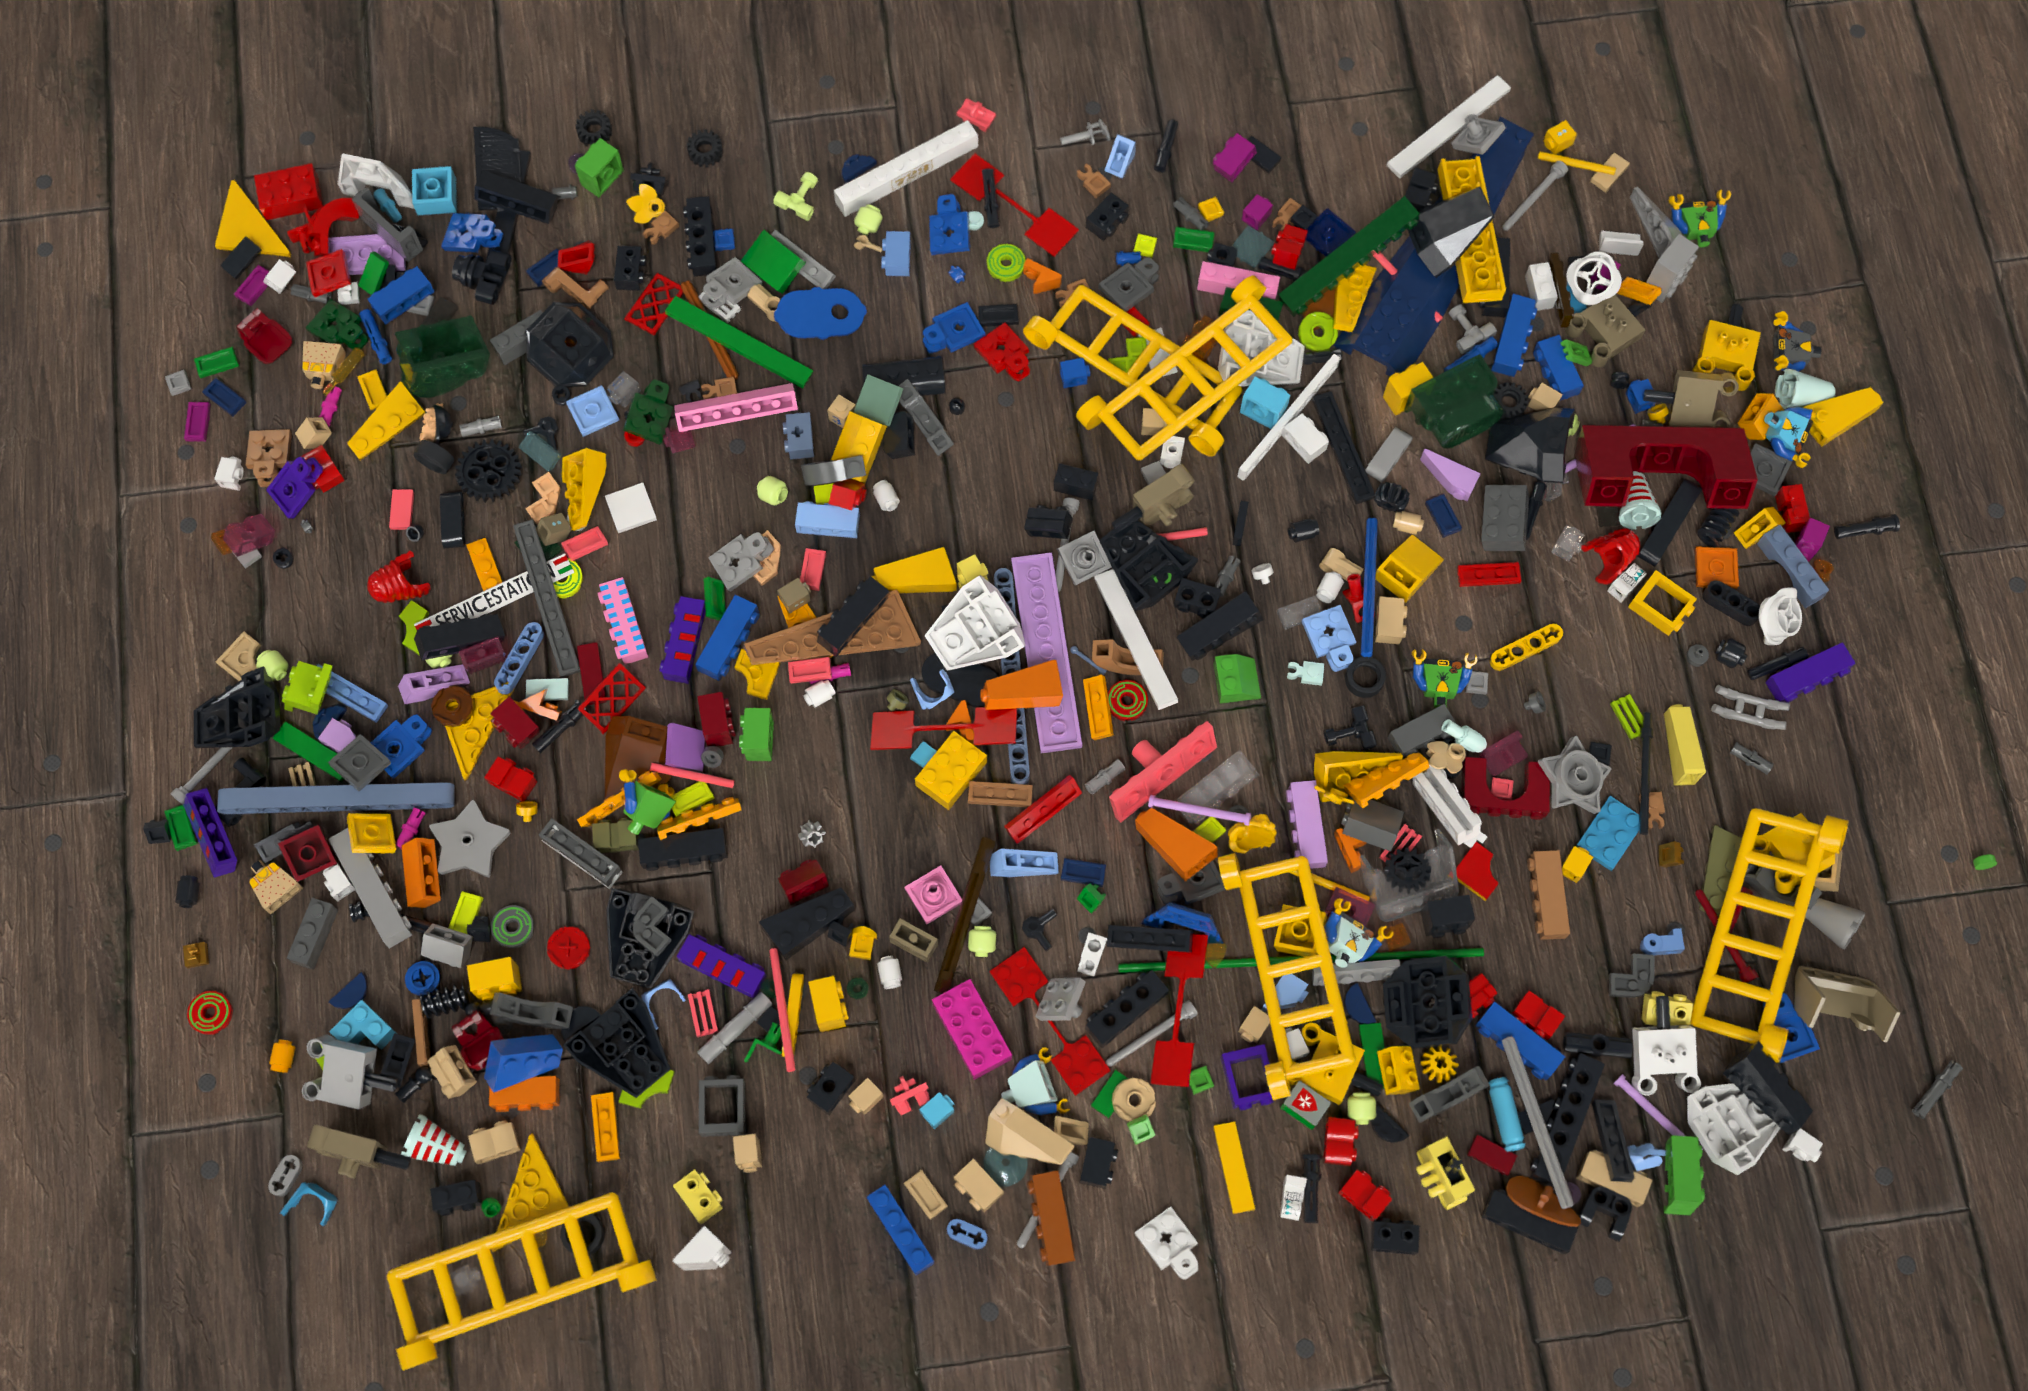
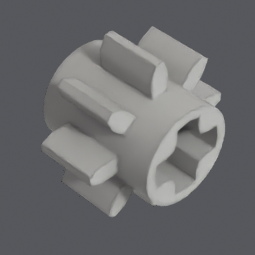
M808 820V823L800 826L802 833H799L798 837L802 840L805 847L811 845L815 848L816 845L824 842L822 835H825L826 832L821 828L818 821L814 824Z

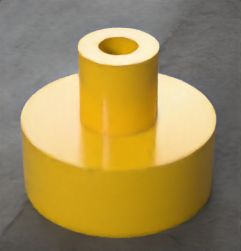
M1658 404L1648 409L1647 414L1650 420H1657L1660 425L1666 422L1665 416L1669 414L1666 404Z
M523 801L516 804V814L523 816L524 822L532 821V815L538 813L536 802Z

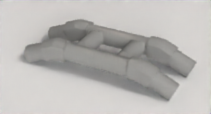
M1721 685L1716 686V693L1723 695L1727 699L1736 700L1735 710L1714 704L1711 708L1712 712L1727 719L1762 726V728L1786 730L1787 722L1763 717L1765 708L1789 711V702L1764 699L1740 693ZM1745 702L1757 705L1755 716L1743 713Z

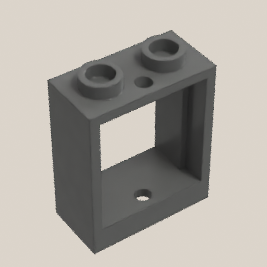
M716 1076L705 1077V1080H699V1134L701 1137L745 1135V1081L740 1079V1076H727V1079L718 1080ZM738 1087V1123L706 1124V1088Z

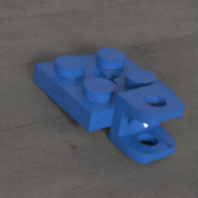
M953 194L939 196L937 201V213L939 215L929 216L930 253L938 255L970 251L968 212H961L960 204ZM951 229L954 233H951V237H948L945 233Z
M453 213L441 247L445 251L478 253L480 245L489 248L498 247L502 240L503 232L499 229H494L496 225L489 220L487 215ZM494 236H497L494 241H491Z
M968 302L933 317V325L923 330V344L929 353L938 352L946 348V346L951 353L986 336V333ZM958 324L964 327L961 331L955 330V325Z
M413 715L402 725L395 720L371 742L374 747L390 760L391 764L384 770L393 779L425 751L421 744L429 738L432 729L418 715ZM393 745L396 747L400 746L398 753L390 754Z
M1783 993L1774 1025L1788 1029L1790 1033L1795 1034V1037L1792 1038L1793 1042L1787 1039L1779 1063L1820 1049L1812 1029L1797 1015L1790 998ZM1763 1002V1003H1762V1005H1763V1010H1764V1007H1765L1766 1002Z

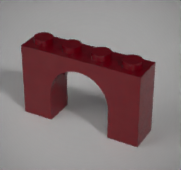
M1465 757L1462 762L1461 798H1465L1468 801L1473 814L1488 813L1489 816L1493 817L1504 814L1509 815L1511 818L1530 816L1531 819L1540 820L1550 812V780L1538 762H1528L1525 766L1523 795L1515 800H1502L1493 795L1487 786V758Z

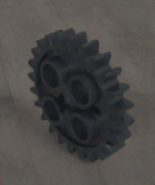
M483 439L482 445L475 442V448L468 446V453L462 451L464 459H457L460 464L455 466L458 471L455 473V476L459 479L457 483L459 486H462L461 489L464 493L467 492L469 498L474 496L476 501L482 497L484 503L487 502L488 498L495 502V497L497 496L503 500L502 494L505 493L509 496V489L516 490L513 483H520L517 477L522 476L519 470L522 468L519 462L520 459L516 455L515 450H510L509 444L503 446L502 441L495 444L494 440L491 439L490 443L487 444L485 439ZM482 457H487L486 460L479 461ZM506 463L505 466L498 467L499 464ZM475 474H480L477 478L471 479ZM498 480L496 484L490 485L492 481Z

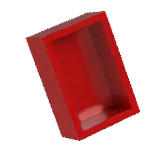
M312 163L254 175L259 209L266 221L304 213V207L309 212L318 210L323 206L318 174Z

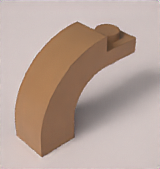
M1093 640L1092 661L1098 667L1120 674L1141 675L1129 649L1118 646L1114 640ZM1162 649L1154 650L1163 668L1164 652Z

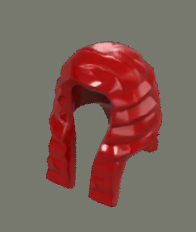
M1625 528L1615 530L1613 533L1594 538L1581 546L1583 552L1594 548V552L1600 554L1604 563V569L1595 578V581L1600 584L1612 583L1635 560L1636 556L1639 555L1640 540L1635 532Z
M412 551L395 557L389 564L368 577L367 589L372 598L378 602L393 603L395 600L421 598L429 594V583L411 585L402 573L411 568L410 559L414 557Z

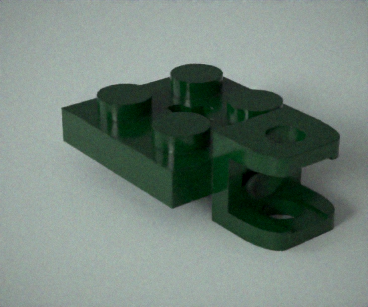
M332 299L327 302L305 327L309 333L325 343H344L345 346L354 351H360L369 341L358 325L362 321L361 318ZM336 321L337 324L335 326H330L332 322ZM357 339H361L359 344H355Z
M654 379L645 388L643 395L635 392L623 431L659 445L663 442L673 406L665 404L669 392L668 384ZM643 415H651L653 421L647 423Z

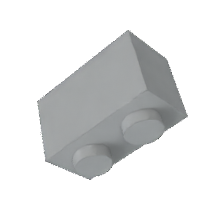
M432 923L423 934L421 956L461 968L470 958L473 936Z

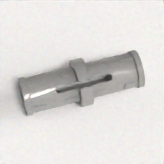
M498 415L482 420L479 418L471 423L460 424L459 427L461 428L462 437L477 433L485 434L486 431L502 428V423Z
M1117 759L1104 770L1101 769L1098 775L1085 783L1088 792L1093 795L1106 784L1112 783V779L1125 771L1124 765Z

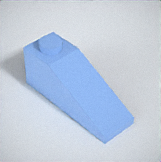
M1000 849L992 853L990 859L991 876L1020 877L1059 873L1056 852Z

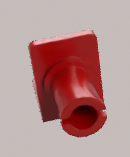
M304 207L303 210L309 222L311 216L307 208ZM308 224L287 231L292 243L300 241L304 253H310L308 246L314 252L311 247L312 239L310 236H306Z
M1351 574L1347 577L1349 589L1343 591V595L1352 605L1355 622L1359 623L1363 619V616L1359 615L1358 612L1363 607L1364 588L1361 586L1359 574Z

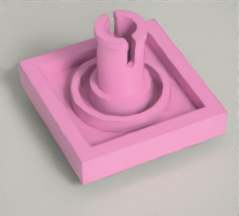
M942 866L937 867L904 887L926 925L959 906L962 902V898Z

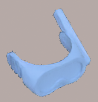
M943 669L940 670V675L947 686H945L943 696L938 698H931L921 691L916 679H910L923 710L933 708L954 693L949 676Z
M671 979L662 982L641 995V999L648 1008L656 1030L658 1026L654 1020L653 1013L650 1011L649 1002L657 990L670 988L680 995V999L683 1002L686 1001Z
M1645 1143L1639 1147L1635 1145L1627 1147L1631 1163L1636 1171L1659 1166L1662 1163L1660 1156H1665L1666 1150L1654 1149L1651 1143ZM1647 1155H1653V1156H1650V1157H1648V1158L1643 1159V1157H1645V1156H1647Z

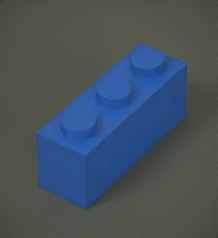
M416 266L406 271L397 280L391 281L380 291L374 292L368 298L372 309L386 325L434 293L431 283Z
M1560 335L1537 342L1533 355L1535 360L1540 363L1542 375L1545 379L1547 378L1549 387L1563 394L1560 399L1561 401L1579 395L1584 385L1573 362L1566 360L1565 356L1569 354L1564 353L1563 349L1566 347L1561 346L1560 342H1562Z

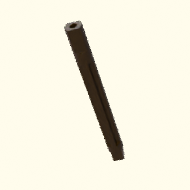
M986 837L981 838L934 991L941 994L950 989L996 841Z

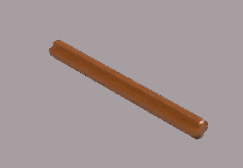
M691 281L683 282L681 289L688 302L706 312ZM707 337L727 378L734 377L737 380L739 374L725 347Z

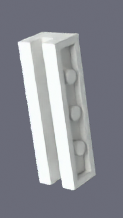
M1430 766L1427 772H1421L1413 777L1414 787L1457 845L1480 835V825L1482 824L1480 817L1476 813L1473 814L1468 801L1465 798H1461L1456 785L1448 781L1443 769H1436Z

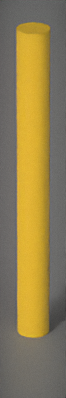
M1539 152L1538 156L1540 160L1554 163L1559 160L1568 166L1615 175L1616 172L1615 167L1550 153Z
M1296 870V871H1292V872H1288V873H1290V874H1293V875H1295V876H1298V871H1297V870ZM1311 873L1315 884L1368 904L1370 896Z

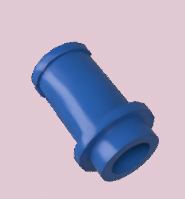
M1120 251V253H1116V264L1120 266L1127 263L1137 264L1141 261L1140 251L1124 253Z

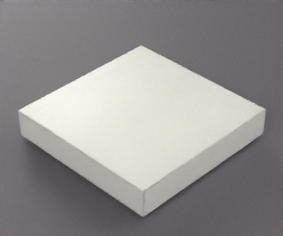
M644 483L605 496L618 534L657 520Z

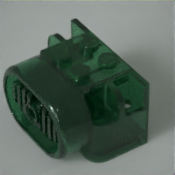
M472 315L448 321L442 320L434 324L420 325L416 328L395 332L399 342L396 352L400 359L401 381L407 390L415 396L433 398L444 395L463 386L468 380L479 378L486 372L490 353Z
M1480 354L1411 389L1404 408L1405 413L1413 411L1416 416V424L1422 425L1426 430L1431 431L1441 447L1445 449L1458 446L1492 427L1502 417L1504 412L1494 396L1498 385L1497 378Z

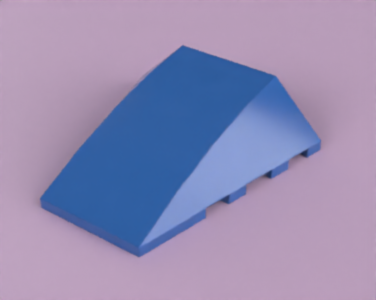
M1169 902L1141 922L1143 925L1162 929L1165 920L1195 929L1208 935V945L1221 949L1224 948V943L1211 914Z

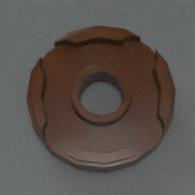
M454 685L439 690L433 697L431 708L434 717L443 726L457 727L466 723L472 716L474 700L467 690ZM457 702L458 707L455 710L449 711L447 709L449 703Z

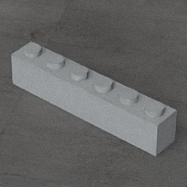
M348 828L329 838L331 846L387 947L391 948L412 936L409 930L412 927L406 915L402 917L399 912L402 910L400 903L397 899L393 900L390 895L393 893L392 888L387 881L383 882L381 879L384 874L379 865L374 866L372 862L375 859L372 853H352Z

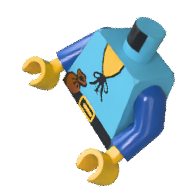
M1793 407L1786 408L1784 411H1777L1776 413H1768L1764 418V422L1769 425L1766 438L1771 442L1775 454L1789 461H1796V465L1799 468L1805 467L1807 463L1801 459L1809 461L1811 457L1807 453L1800 454L1813 424V421L1810 419L1814 418L1817 423H1824L1826 419H1821L1819 414L1827 415V410L1822 409L1815 413L1811 409Z

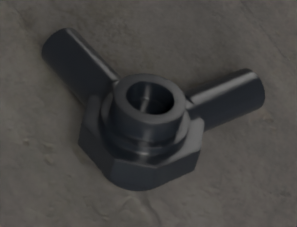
M550 416L541 418L537 424L538 426L523 430L525 437L536 434L543 435L547 439L549 452L557 451L554 435H556L559 428L557 420Z
M1051 909L1040 918L1031 916L1023 922L1022 931L1027 938L1037 939L1045 951L1050 950L1052 945L1043 934L1044 925L1057 916L1056 912Z

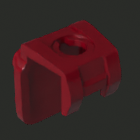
M258 308L236 326L239 337L244 341L246 349L264 364L273 363L291 347L293 342L290 334L275 320L269 319Z
M475 1010L469 1016L451 1026L462 1046L460 1053L464 1062L469 1068L481 1070L487 1065L486 1060H488L491 1041L504 1039L500 1030L497 1027H493L478 1010ZM476 1023L477 1033L475 1035L467 1033L465 1028Z

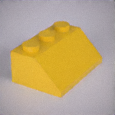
M849 411L831 460L862 455L866 476L852 479L866 482L887 426Z

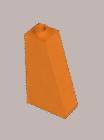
M1057 660L1047 661L987 680L984 689H981L980 692L981 701L985 703V709L1059 706L1063 698Z
M1152 807L1147 811L1141 812L1135 820L1136 830L1184 881H1187L1218 857V850L1215 844Z

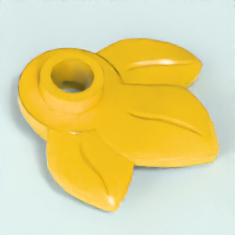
M640 184V195L629 198L627 204L634 212H637L634 221L645 224L653 217L661 215L665 211V204L661 199L657 198L655 189L649 185ZM654 204L659 206L657 211L652 210Z
M1316 785L1314 787L1315 790L1324 793V797L1335 804L1341 805L1342 802L1355 803L1353 800L1346 799L1347 794L1332 788L1330 792H1327Z

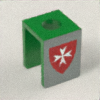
M1299 1080L1291 1091V1096L1287 1097L1280 1109L1310 1130H1313L1331 1103Z

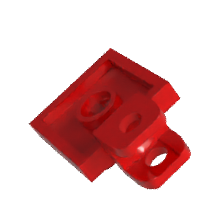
M1003 323L973 344L974 349L997 374L1006 369V372L1015 381H1021L1030 374L1029 361L1025 356L1029 353V348L1006 323ZM1000 345H1004L1005 350H997Z

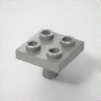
M1471 114L1465 118L1467 126L1451 144L1456 150L1483 155L1506 128L1503 122L1477 118L1475 114Z
M1091 531L1057 548L1074 585L1112 567L1095 531Z
M1080 977L1050 979L1035 1017L1040 1021L1078 1018L1083 1009L1077 1003L1086 982Z

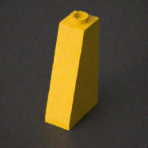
M1869 387L1810 404L1803 408L1811 409L1815 413L1822 409L1828 411L1827 415L1819 414L1821 419H1826L1824 423H1817L1814 418L1810 419L1813 421L1809 433L1822 447L1875 413L1884 402L1881 400L1880 395Z
M944 547L875 567L874 576H871L890 592L896 589L898 593L957 591L956 580Z

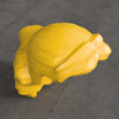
M1266 814L1252 817L1249 826L1244 825L1242 822H1237L1228 831L1230 849L1236 853H1246L1253 848L1271 847L1275 843V836L1277 834L1275 824L1270 822Z

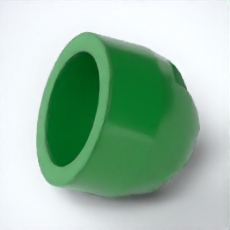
M489 1197L483 1200L481 1209L486 1217H494L500 1212L501 1205L495 1198Z

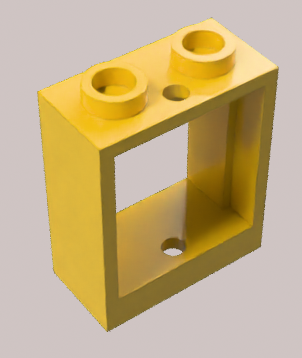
M1656 570L1632 600L1628 608L1669 636L1673 630L1678 632L1684 624L1682 618L1685 615L1689 617L1696 607L1693 604L1697 598ZM1655 585L1685 604V607L1673 622L1643 602Z

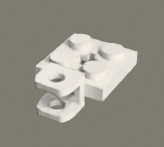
M1171 1206L1135 1232L1136 1237L1161 1271L1171 1264L1176 1274L1184 1280L1198 1271L1197 1259L1191 1252V1249L1197 1245V1241ZM1163 1233L1172 1235L1170 1243L1166 1241L1162 1243L1160 1241ZM1184 1264L1190 1265L1187 1268L1183 1267Z

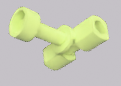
M805 172L801 178L803 184L797 194L792 193L789 196L778 191L774 197V205L784 210L790 208L796 211L797 216L809 221L814 210L812 206L805 203L803 197L809 188L815 187L818 179L812 173Z

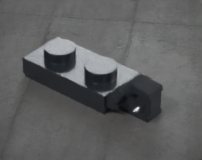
M311 820L303 825H300L299 822L292 823L255 843L254 846L264 863L282 854L278 845L279 842L314 827V824Z

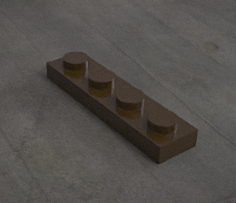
M1551 253L1548 262L1558 296L1555 301L1560 328H1567L1571 319L1574 318V308L1570 306L1571 294L1569 291L1567 292L1566 288L1567 277L1563 275V261L1560 260L1559 253Z

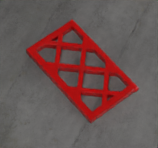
M656 273L624 320L655 335L668 317L665 312L659 314L657 306L671 303L673 298H670V289L676 288L679 290L676 296L681 298L684 294L681 285ZM658 279L664 282L663 287L653 289V285ZM666 290L667 299L656 301L654 293ZM651 294L653 302L642 305L641 302L645 296ZM655 307L656 315L644 316L643 309ZM636 310H640L642 318L633 319L631 316ZM658 320L653 329L646 325V321Z
M618 663L577 709L602 734H605L612 717L621 716L646 687L621 663ZM621 670L624 673V681H613V676ZM624 684L625 696L614 697L613 685ZM628 684H635L639 687V690L633 696H629ZM605 685H609L610 697H599V691ZM610 700L609 713H599V701ZM614 700H625V705L618 712H614ZM590 701H595V713H588L584 710ZM599 716H610V721L603 728L599 724Z

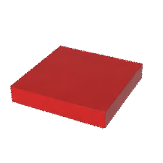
M343 249L306 262L311 292L314 297L351 284L346 255Z

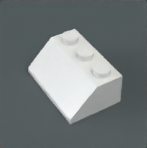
M704 1226L672 1261L683 1270L716 1269L718 1266L722 1268L729 1261L730 1257L728 1255L731 1251Z

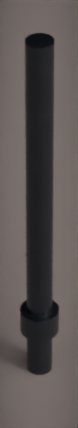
M1650 712L1643 713V728L1640 730V738H1642L1639 834L1648 835L1650 757L1651 739L1653 738V728H1651L1652 713Z

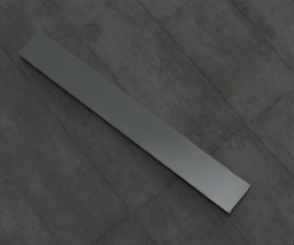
M532 519L513 525L560 677L580 672V667L534 521Z

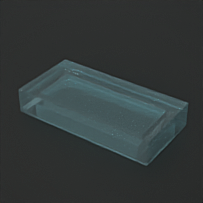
M533 431L528 432L519 446L522 451L547 471H552L561 457L560 453Z

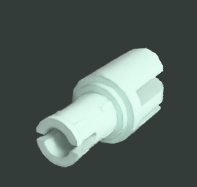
M1450 719L1443 723L1442 731L1453 736L1455 743L1462 745L1466 750L1479 753L1486 749V739L1469 726L1461 727Z

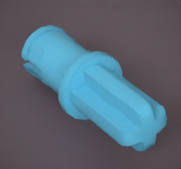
M377 189L373 197L380 204V209L386 212L394 223H397L402 219V215L396 209L394 200L387 196L384 189Z

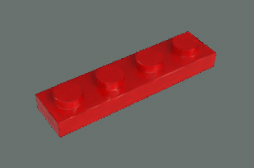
M1069 775L1004 827L1013 842L1018 844L1082 794L1074 778Z

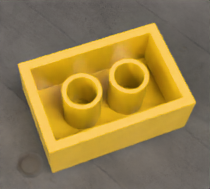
M953 731L917 775L915 785L947 810H950L969 786V781H973L987 764V755Z

